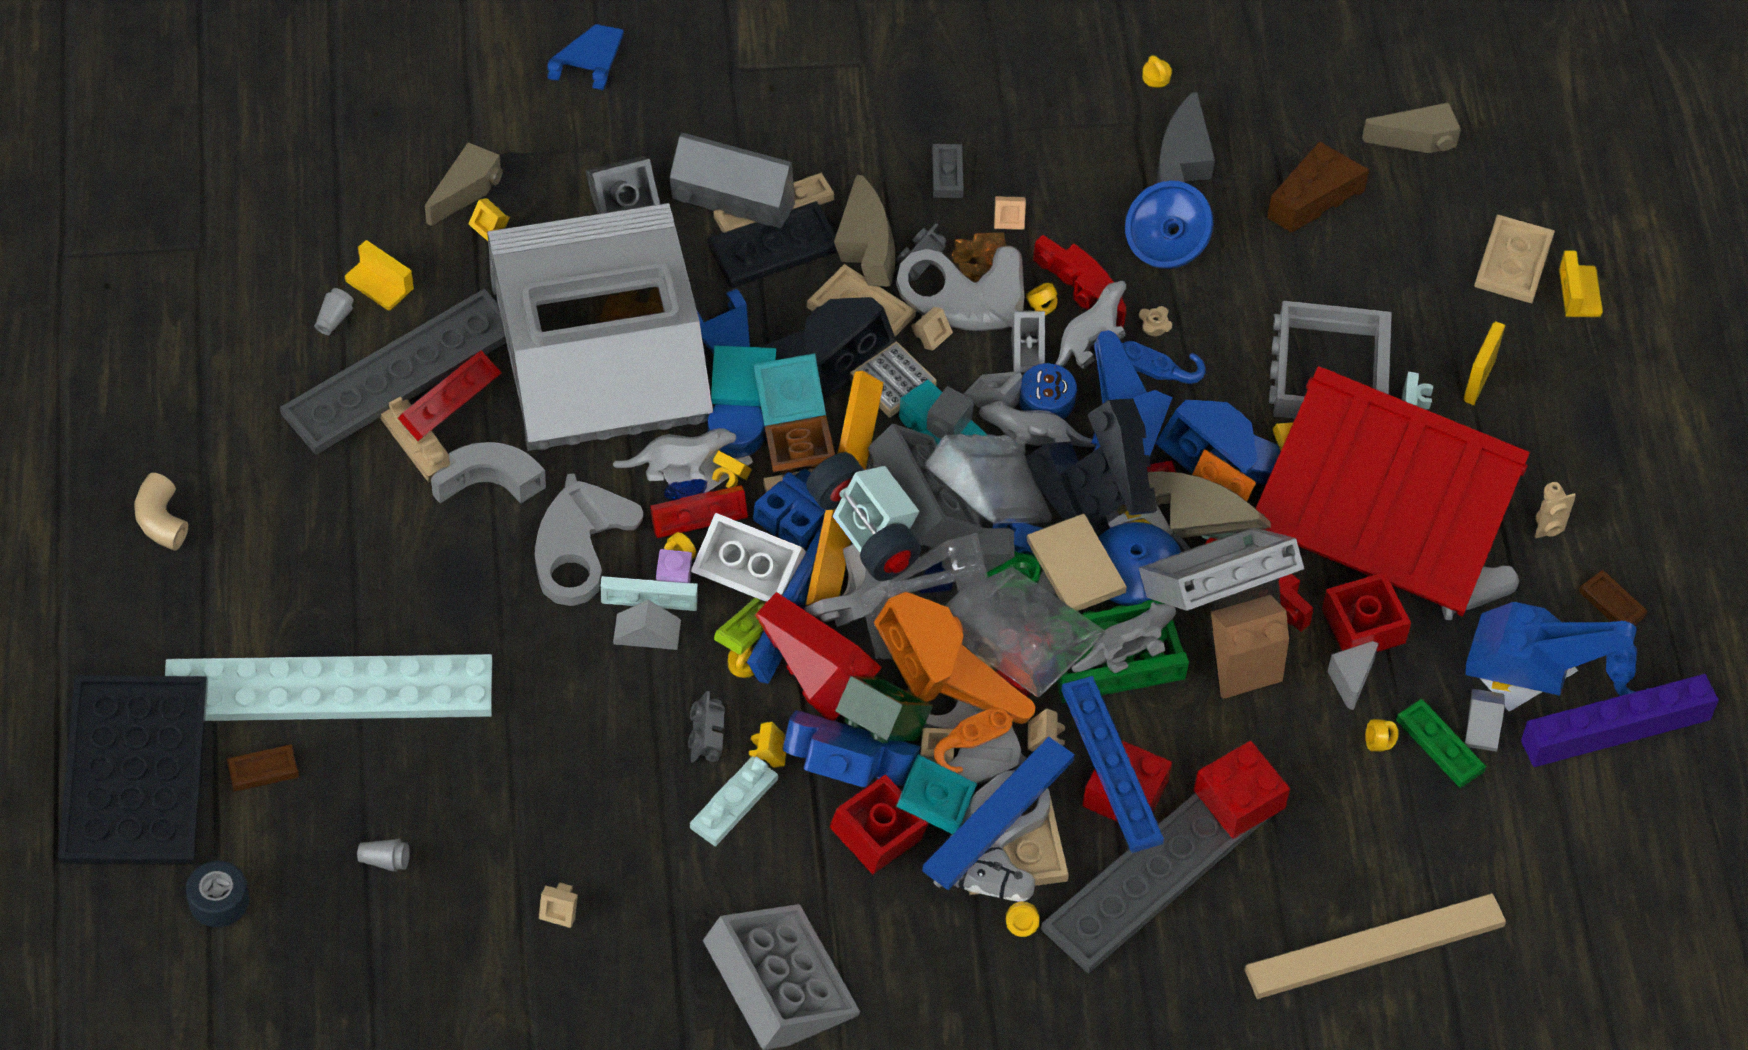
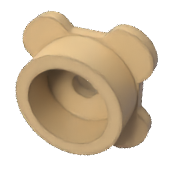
M1163 306L1151 310L1142 309L1139 312V318L1143 320V331L1151 336H1160L1164 332L1170 331L1172 329V322L1167 317L1168 309Z

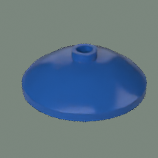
M1164 181L1145 189L1133 201L1125 222L1126 239L1133 253L1144 263L1160 269L1177 268L1193 261L1207 246L1213 230V214L1207 199L1198 189L1180 181ZM1178 226V232L1172 235L1171 229Z
M1127 522L1111 527L1098 537L1127 586L1126 593L1109 600L1124 606L1142 604L1147 600H1152L1146 596L1139 567L1181 553L1179 545L1169 533L1152 524ZM1133 551H1138V552H1141V554H1140V555H1134V554H1132V552H1133Z

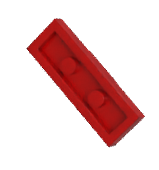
M742 485L650 506L656 538L674 535L676 532L683 533L709 527L715 513L733 520L748 518L745 493Z

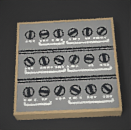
M897 341L850 372V380L852 382L854 373L861 370L884 382L879 408L889 418L900 411L901 397L927 379L935 386L937 382Z

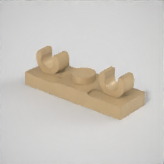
M399 397L389 402L390 409L383 412L380 419L429 483L431 482V477L438 470L450 466L449 454L432 431L420 441H417L397 419L411 406L407 399L402 401V398Z

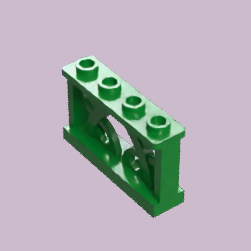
M1147 600L1142 604L1132 606L1120 605L1111 610L1100 612L1088 611L1079 616L1057 617L1045 622L1042 637L1051 641L1049 659L1059 687L1061 702L1066 703L1061 691L1062 684L1093 676L1101 696L1185 680L1189 661L1186 652H1183L1173 619L1162 629L1161 637L1158 638L1162 642L1166 640L1171 655L1165 656L1161 652L1152 656L1148 649H1143L1137 654L1128 656L1125 659L1128 668L1117 673L1110 671L1107 663H1103V668L1093 669L1094 667L1081 672L1067 674L1063 662L1064 660L1078 663L1090 653L1098 637L1107 628L1138 617L1148 611L1153 602L1157 604L1165 603ZM1076 638L1077 642H1067V646L1073 651H1079V654L1065 652L1059 647L1058 642ZM1144 652L1140 655V658L1144 660L1134 661L1135 656Z

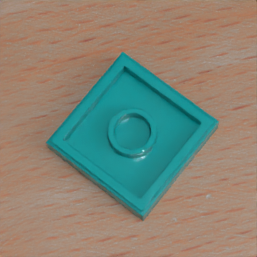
M714 345L711 389L712 404L761 406L754 364L776 361V348Z
M815 354L754 364L765 426L826 415Z
M917 755L896 807L954 834L962 825L977 783Z

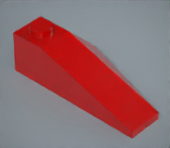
M775 592L755 614L774 648L779 649L788 665L786 667L791 676L795 675L803 689L802 694L807 702L826 719L834 721L840 715L836 712V708L850 676L874 677L882 668L858 645L778 592Z

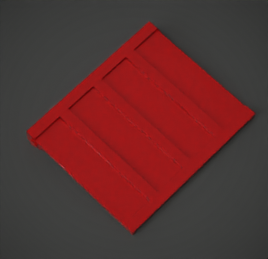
M1318 366L1314 376L1310 377L1307 383V393L1256 506V510L1271 522V528L1262 530L1296 538L1299 547L1369 576L1385 572L1391 585L1454 610L1463 617L1520 476H1524L1528 465L1525 463L1530 452Z

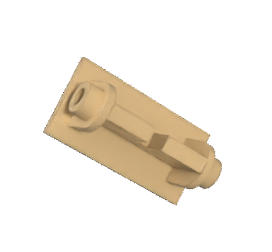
M1552 482L1545 486V500L1542 501L1540 510L1536 514L1538 527L1535 538L1543 536L1553 537L1565 531L1576 497L1575 493L1566 496L1563 488L1557 482Z

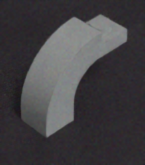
M495 442L470 444L450 452V466L441 468L431 477L432 494L439 503H442L465 487L478 482L499 484L505 487L520 503L546 488L545 469L532 456L516 447Z
M854 544L843 549L848 570V585L845 593L839 597L822 599L804 608L806 612L815 618H820L823 623L835 620L836 627L844 626L872 612L883 600L890 580L877 581L871 576L868 569L862 564L860 552Z

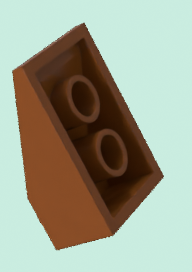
M826 415L765 426L773 473H791L797 470V468L808 466L816 468L825 459L835 455Z

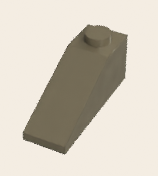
M1449 103L1366 119L1362 139L1366 143L1432 153L1456 148L1461 128Z
M467 143L425 204L426 223L432 226L487 195L492 186L499 183L503 174V169L500 168V155Z

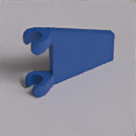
M595 24L549 60L547 65L549 70L548 79L558 81L563 64L594 70L593 88L604 90L608 73L624 35V30Z
M738 289L726 293L730 300L728 308L731 311L706 322H703L697 311L702 341L713 354L714 345L750 347L747 304Z

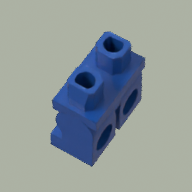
M805 468L795 475L788 472L782 481H779L755 502L753 520L775 536L779 532L778 538L798 545L803 549L807 547L808 540L816 535L825 515V509L818 505L807 489L806 483L811 472Z

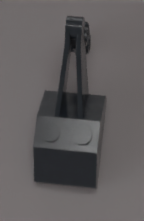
M873 297L829 299L822 306L815 308L811 315L806 318L805 330L759 348H776V360L815 354L822 393L829 398L850 380V372L888 348L896 341L884 307ZM766 433L763 434L765 440H767Z

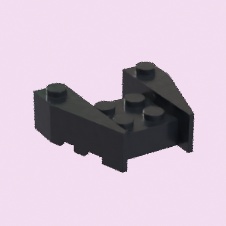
M1133 398L1108 400L1087 414L1101 447L1082 460L1078 461L1070 441L1045 443L1025 457L1036 485L1064 521L1085 514L1098 537L1107 530L1106 524L1128 511L1129 515L1148 514L1157 511L1154 488H1150L1147 467H1151L1150 457L1145 455L1143 438H1147L1145 425Z

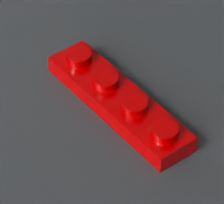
M480 350L406 409L397 419L417 441H420L494 381L501 372L484 352Z

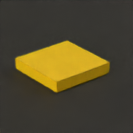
M1496 321L1492 324L1473 363L1464 395V402L1475 405L1496 361L1505 328L1504 324Z

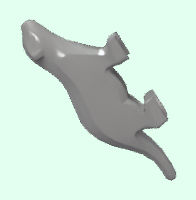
M1124 281L1108 284L1102 291L1097 303L1066 326L1056 365L1064 367L1070 357L1074 355L1077 365L1085 369L1095 361L1093 353L1089 350L1095 344L1102 331L1109 330L1114 332L1119 340L1126 335L1125 330L1121 326L1116 327L1118 304L1126 289Z
M1001 400L981 406L979 410V415L983 419L999 427L1012 440L1011 454L1024 455L1025 444L1040 446L1045 443L1070 441L1072 445L1092 448L1096 446L1091 444V438L1079 434L1065 420L1049 411L1016 410L1004 405Z
M725 428L713 429L697 437L662 435L650 442L635 457L629 460L615 461L613 466L615 468H630L649 463L646 471L648 481L664 480V473L661 470L668 467H689V479H705V473L701 470L702 465L720 448L735 442L736 435Z
M1153 602L1151 603V608L1138 617L1110 626L1098 637L1090 653L1071 667L1072 671L1077 673L1107 663L1110 671L1117 673L1128 668V664L1123 662L1128 656L1137 654L1143 649H1148L1152 656L1165 651L1164 643L1158 640V638L1161 637V630L1175 616V607Z

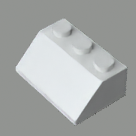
M715 513L691 572L767 602L775 592L783 596L806 551L798 545Z

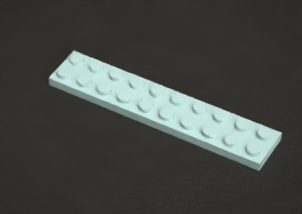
M492 654L166 659L165 676H207L208 693L205 721L492 716Z

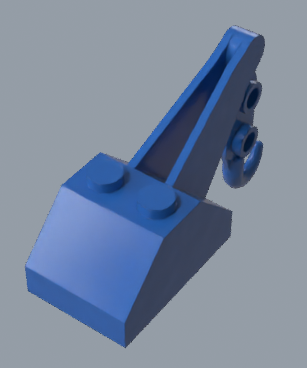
M1109 330L1102 331L1094 344L1102 404L1108 400L1134 399L1146 430L1147 438H1143L1145 455L1150 457L1172 397L1156 390L1147 392L1136 371L1157 380H1176L1181 383L1193 384L1204 377L1205 364L1199 356L1191 353L1189 358L1196 363L1197 370L1194 373H1189L1180 369L1165 354L1134 341L1121 343L1114 332ZM1095 433L1091 440V444L1096 445L1094 451L1101 447Z
M1185 400L1175 410L1155 443L1191 474H1193L1203 451L1206 449L1259 485L1267 484L1281 452L1277 444L1254 435L1252 422L1240 411L1236 410L1228 402Z
M1511 602L1481 614L1466 662V675L1560 696L1568 669L1607 655L1606 672L1613 680L1615 691L1620 696L1631 694L1634 691L1630 690L1626 684L1634 678L1636 672L1637 648L1634 646L1633 641L1637 629L1632 623L1627 621L1561 622L1545 608Z

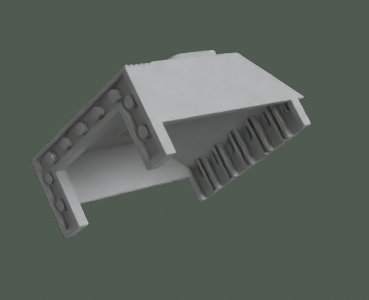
M670 203L487 231L491 286L493 295L497 297L522 410L527 451L545 450L550 447L566 444L576 445L580 442L596 439L606 440L611 437L627 434L636 435L641 432L657 429L667 430L675 426L697 425L708 421L709 413H713L700 322ZM649 287H658L664 313L546 332L541 330L537 305Z

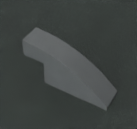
M1197 92L1191 93L1184 100L1167 127L1161 147L1157 183L1164 181H1180L1185 183V181L1212 179L1215 159Z

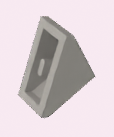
M1014 311L1011 333L1014 372H1026L1035 365L1045 363V311Z
M1020 372L981 375L964 395L973 399L974 404L980 408L999 400L1003 401L1004 405L1014 408L1019 403L1022 375Z
M648 599L617 614L613 644L677 650L681 619Z
M1371 641L1332 654L1328 673L1349 709L1354 710L1375 659L1379 644L1377 642Z
M1472 689L1465 738L1467 747L1497 752L1505 708L1504 694Z

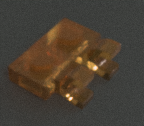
M1004 232L974 233L973 241L955 239L956 250H953L952 256L954 264L959 263V271L972 282L976 283V281H979L992 267L996 250L1006 246ZM972 257H976L977 264L965 263L972 259Z
M652 287L647 304L634 301L637 290L619 292L618 296L609 294L600 316V323L664 313L658 287Z

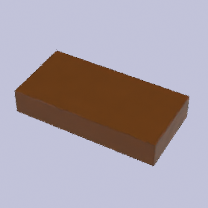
M1601 570L1580 586L1579 593L1611 622L1627 621L1636 625L1647 615L1648 611L1604 570Z
M292 744L227 758L234 792L299 777Z

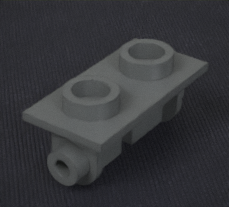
M937 223L928 231L923 227L911 240L915 243V246L911 250L906 247L895 258L898 265L895 267L894 273L912 252L923 249L941 252L945 249V237L941 234L936 235L933 232L938 226ZM922 263L915 266L908 275V281L917 280L930 264Z
M706 691L698 702L695 701L690 711L693 730L689 736L688 747L691 749V762L693 763L700 755L706 756L708 761H718L723 751V734L712 731V729L721 731L724 728L725 707L722 705L721 700H710L709 691Z

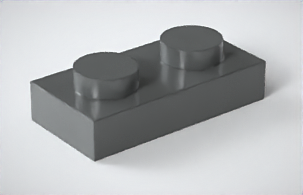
M932 144L933 198H963L962 144Z

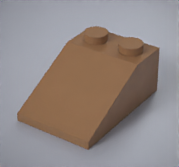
M1272 595L1211 612L1220 693L1223 699L1283 681L1289 643L1286 610Z

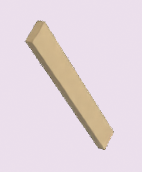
M1492 893L1246 965L1245 972L1257 999L1499 929L1505 926L1506 920Z

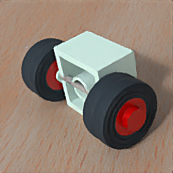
M843 452L825 459L811 472L806 483L809 493L821 508L825 510L836 509L833 518L860 552L862 564L868 569L874 579L877 581L893 579L914 564L920 555L921 545L910 531V528L919 510L885 466L864 470L852 454Z

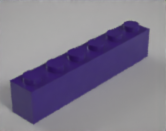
M1706 674L1529 720L1527 721L1521 742L1534 768L1709 721L1719 700Z

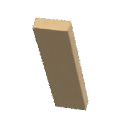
M822 173L794 182L795 206L793 209L816 201L821 205L834 200V192ZM722 210L714 211V218L723 233L755 222L726 214Z

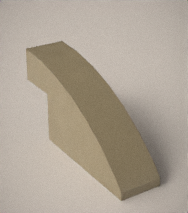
M856 175L834 243L841 262L861 263L868 286H891L896 257L891 227L876 191L862 175Z
M1148 472L1150 488H1154L1156 505L1170 503V529L1182 538L1239 532L1253 527L1258 529L1271 528V522L1262 513L1240 496L1217 483L1184 473Z

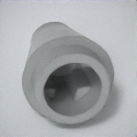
M333 288L330 293H326L314 327L322 334L331 335L332 331L353 310V298L345 291Z
M400 839L361 842L357 853L358 861L397 872L399 869H406L408 865L409 845L406 842H401Z

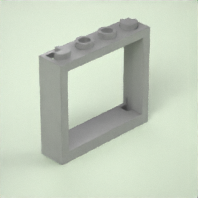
M1283 301L1280 314H1274L1273 330L1278 331V337L1273 336L1272 354L1277 355V361H1272L1270 379H1275V386L1271 385L1269 391V404H1274L1273 416L1295 419L1305 397L1285 394L1289 327L1375 336L1373 388L1388 394L1392 312Z
M1253 527L1139 567V572L1147 598L1187 611L1303 570L1304 565L1296 538ZM1251 535L1253 544L1245 545L1243 537ZM1192 585V589L1186 591L1185 586Z

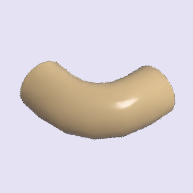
M150 473L140 486L135 499L136 521L147 537L164 547L176 551L185 540L188 522L171 515L166 510L167 503L176 490L174 484L161 474Z

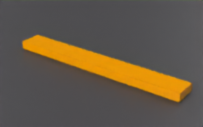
M861 370L854 373L838 453L847 452L852 454L863 469L866 470L870 452L868 447L872 442L884 382ZM836 509L825 510L806 600L807 606L822 599L840 596L846 567L843 549L850 546L851 540L833 518Z

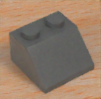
M640 156L585 170L591 197L598 214L660 204L649 158Z

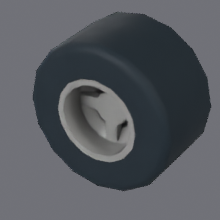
M209 861L197 867L190 874L186 884V896L190 911L200 923L210 927H225L237 922L245 914L249 905L247 881L242 871L234 864L225 861Z

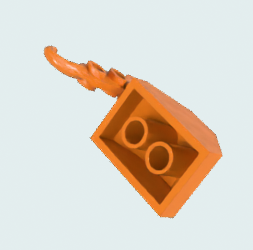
M903 592L888 599L875 619L874 624L911 693L926 702L935 699L939 693L984 710L962 720L934 748L933 758L935 763L955 773H961L963 771L961 766L953 767L946 763L944 754L947 750L952 748H975L1005 735L1010 730L1012 722L1018 724L1028 722L1035 712V705L1032 700L1015 689L962 645L964 635L961 622L956 616L952 615L948 607L909 592Z

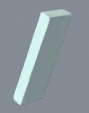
M602 576L601 603L635 606L649 599L664 609L696 611L698 584Z

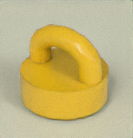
M1153 55L1149 57L1148 62L1143 67L1142 79L1148 86L1155 88L1164 87L1171 80L1172 69L1166 61L1160 60L1157 56Z
M1052 283L1042 284L1031 290L1026 296L1031 308H1034L1035 311H1045V316L1052 313L1058 303L1057 291ZM1050 301V304L1046 308H1042L1041 305Z
M676 532L667 539V543L664 546L665 550L692 552V560L696 557V549L693 543L683 533Z
M752 645L741 655L732 650L729 652L728 668L733 675L742 678L754 675L747 663L754 649Z
M1383 719L1370 720L1365 734L1368 749L1372 752H1383L1392 749L1398 739V727L1393 721H1385Z
M1028 902L1014 903L1006 912L1007 928L1016 936H1030L1039 927L1038 910Z

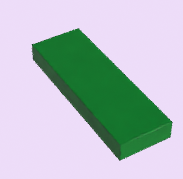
M1420 699L1397 715L1396 721L1459 788H1462L1485 772V764L1423 699Z

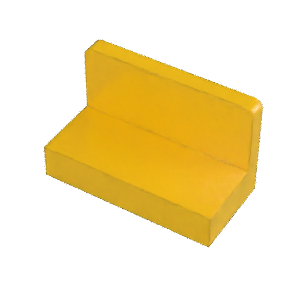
M365 240L358 247L360 262L345 275V281L386 310H391L414 289L412 270L368 240Z
M1564 251L1559 272L1566 317H1601L1603 311L1596 267L1579 266L1577 252Z

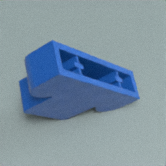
M796 710L790 716L782 749L793 756L806 758L804 770L856 786L867 787L873 778L879 779L885 774L895 785L904 786L913 762L919 754L920 746L903 741H889L888 744L873 739L869 731Z

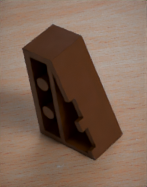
M1319 141L1272 194L1267 219L1292 233L1321 217V213L1333 206L1337 208L1343 204V200L1354 194L1358 196L1365 192L1369 169Z

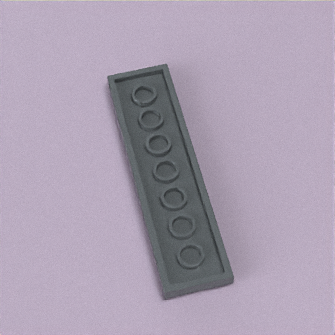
M482 289L280 407L281 415L315 455L319 454L380 418L383 412L390 409L389 402L399 397L402 398V401L406 399L409 401L443 381L480 350L487 355L506 344L498 303L485 289Z
M1195 793L1158 824L1164 837L1162 845L1131 853L1130 849L1047 918L1042 923L1041 930L1089 974L1265 821L1232 839Z

